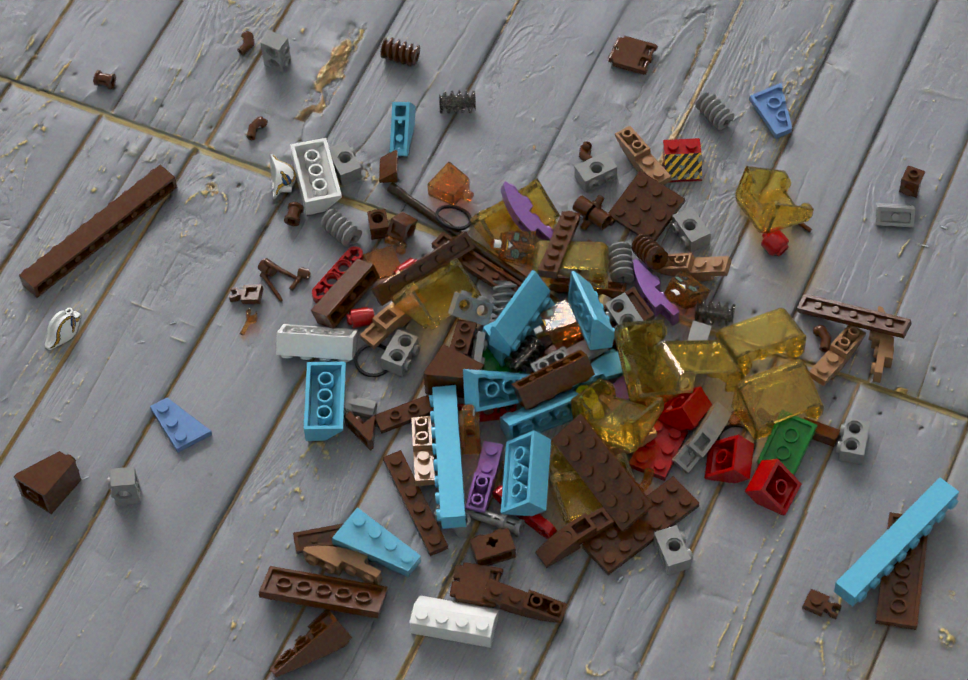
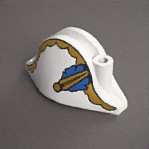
M270 154L273 199H276L282 192L291 193L296 180V171L290 164Z
M67 308L65 311L62 310L53 316L47 328L45 348L51 350L72 339L77 332L81 314L73 311L72 308Z

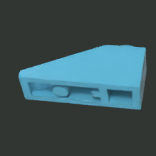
M392 102L390 152L398 150V156H408L416 114V106L411 102Z

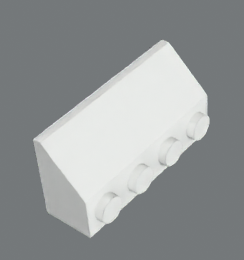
M322 138L290 144L291 158L296 171V178L306 215L325 212L342 198L327 139Z
M283 324L277 331L276 355H281L282 358L300 356V359L310 360L314 357L319 358L321 361L338 359L339 362H349L355 356L358 329H332L329 327Z
M420 595L413 606L409 622L410 631L412 634L491 648L499 609Z

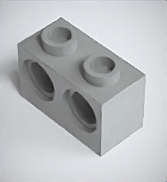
M269 30L260 42L264 65L283 72L286 67L290 66L292 61L288 38Z
M461 290V293L455 292L448 314L471 322H477L484 326L489 323L494 304L489 303L490 299L479 296L478 299L471 297L472 293ZM465 299L467 305L464 309H460L459 303ZM483 305L484 312L478 315L477 308Z
M625 292L605 303L607 309L605 314L609 316L610 322L614 321L616 332L620 337L623 335L626 341L647 330L643 319ZM633 323L630 327H625L626 324Z
M397 329L381 357V368L403 377L405 371L410 369L413 357L417 356L420 351L418 337Z
M846 417L845 425L841 424L839 436H843V439L838 441L836 453H840L839 461L862 465L870 425L869 421Z

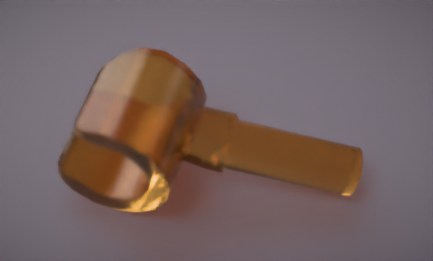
M251 309L246 311V322L240 332L241 335L245 334L250 324L257 322V311L254 315H251Z

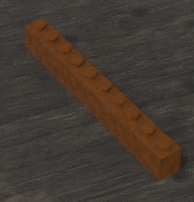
M162 165L152 169L149 174L138 180L135 185L124 191L117 199L111 201L103 210L97 212L75 232L69 234L62 242L52 247L48 253L38 258L34 264L24 269L19 275L22 285L38 298L177 188L175 176Z

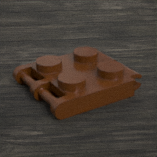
M625 35L624 38L617 37L614 48L609 54L608 62L612 63L614 67L646 75L648 64L652 62V55L654 51H657L658 46L654 43Z
M463 562V565H456L453 575L454 581H452L449 593L450 597L456 598V602L496 607V604L482 599L488 579L494 580L496 574L495 580L499 581L500 575L503 574V569Z

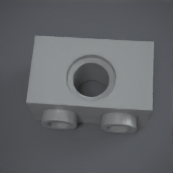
M345 141L329 148L336 176L342 186L362 178L361 171L363 166L360 160H356L353 147H349Z
M606 151L575 165L574 177L582 189L587 192L598 188L604 183L612 182L617 178V166Z
M692 206L672 215L671 229L675 234H678L682 245L687 247L690 252L710 244L711 232Z
M135 467L111 469V477H107L108 489L111 491V498H115L116 504L141 503L140 483Z
M677 525L654 532L653 542L667 575L690 569L693 555L690 548H686L684 533L682 531L679 532ZM676 548L678 551H671L670 549Z

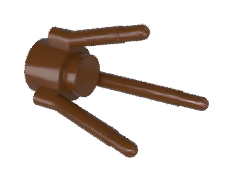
M264 258L258 264V270L261 271L260 277L265 280L278 300L282 302L283 299L268 279V276H274L277 271L293 279H296L297 276L279 267L270 259Z

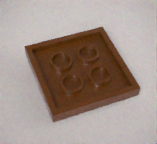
M640 170L608 213L612 215L616 222L636 235L646 233L656 241L672 220V215L679 211L686 200Z

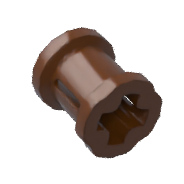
M97 70L93 83L95 86L103 85L107 86L108 89H113L116 83V74L102 73L101 70Z
M290 202L284 222L290 226H298L304 206L298 202Z

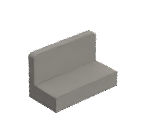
M876 203V225L914 227V205Z

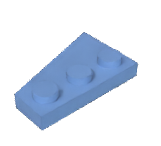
M782 83L750 95L749 98L775 139L792 132Z
M165 398L150 406L151 411L177 453L212 435L211 430L169 398Z

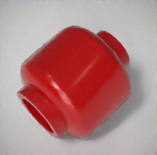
M768 229L763 233L761 246L769 255H777L779 257L789 248V239L781 230Z

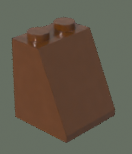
M443 345L423 373L425 393L433 395L432 387L456 385L457 397L464 398L463 369L484 370V364Z
M60 451L14 475L21 496L51 515L82 480L75 458L70 454L65 455Z

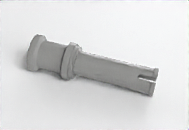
M465 509L470 518L496 526L498 529L508 528L517 537L523 531V519L516 520L505 514L501 516L489 511L482 513Z

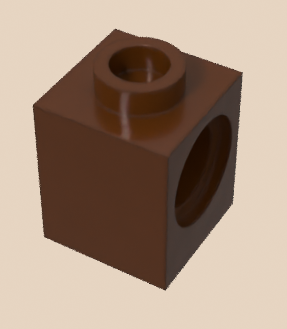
M386 209L367 211L371 240L390 237L387 235L389 226Z
M401 212L391 218L387 235L403 242L414 235L418 220Z

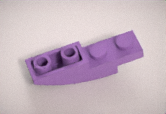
M505 181L501 187V194L511 218L528 238L529 235L531 238L535 234L548 246L554 230L550 226L544 225L536 214L531 213L534 206L531 200L526 196H522L513 184Z
M634 259L633 275L637 292L654 313L655 317L662 314L674 326L679 322L680 311L675 304H671L667 300L666 295L660 291L661 282L656 275H652L644 263Z
M484 441L465 509L482 513L486 512L497 480L504 448L503 444Z

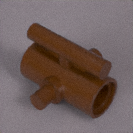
M582 195L576 199L572 209L583 216L580 228L587 230L589 225L593 223L601 230H604L608 225L612 226L615 220L612 218V215L602 209L604 197L598 195L596 200L590 201Z

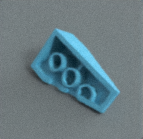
M615 349L604 352L603 356L591 363L595 375L584 383L574 385L572 389L627 374L630 371V367L622 351L616 352Z

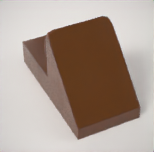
M351 412L347 413L344 416L346 426L371 451L374 448L376 432L375 415L363 423L359 416H354Z

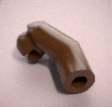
M245 31L241 34L244 43L237 49L241 55L246 54L254 46V35L250 31Z
M588 141L583 142L579 149V158L583 162L593 158L590 156L592 144Z
M824 325L815 326L813 334L821 338L819 350L827 352L832 337Z

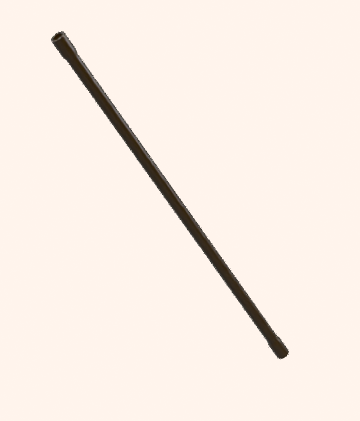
M394 182L388 186L387 192L408 204L453 237L462 233L461 230H451L440 225L435 218L434 211L409 195ZM439 216V218H440L444 223H446V224H448V225H451V226H454V225H452L451 223H449L447 220H445L444 218H442L441 216ZM470 237L475 247L472 249L473 251L520 282H524L527 276ZM550 293L549 297L558 308L563 309L560 311L561 313L563 312L566 316L572 313L568 305ZM617 342L612 346L616 351H622L624 357L646 371L648 375L658 382L662 383L666 379V372L651 364L621 342Z

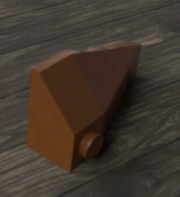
M326 609L309 624L308 628L310 630L306 635L299 636L295 640V647L286 650L270 667V670L277 678L329 655L339 648H344L352 636L331 611Z

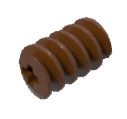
M385 38L381 46L380 55L383 59L387 58L390 61L394 59L397 63L400 62L403 65L407 63L408 66L416 65L419 59L420 46L418 45L414 50V44L412 43L409 47H407V42H404L401 46L399 39L394 44V38H391L389 42Z
M640 234L632 242V252L649 268L658 270L666 265L669 257L668 253L648 234Z

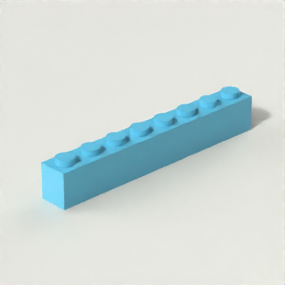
M456 385L432 387L433 395H429L430 407H434V411H430L431 423H435V427H431L432 439H436V443H432L433 455H437V459L433 460L434 471H438V476H434L435 488H439V492L435 493L436 505L440 504V509H436L437 521H441L442 529L467 527Z
M939 477L835 582L834 592L852 607L857 602L861 603L866 598L867 592L871 588L875 589L884 575L888 576L894 568L893 565L897 561L899 563L902 562L907 555L906 552L910 548L914 549L919 544V539L923 535L927 536L936 522L940 523L943 520L947 510L955 508L958 504L959 491Z

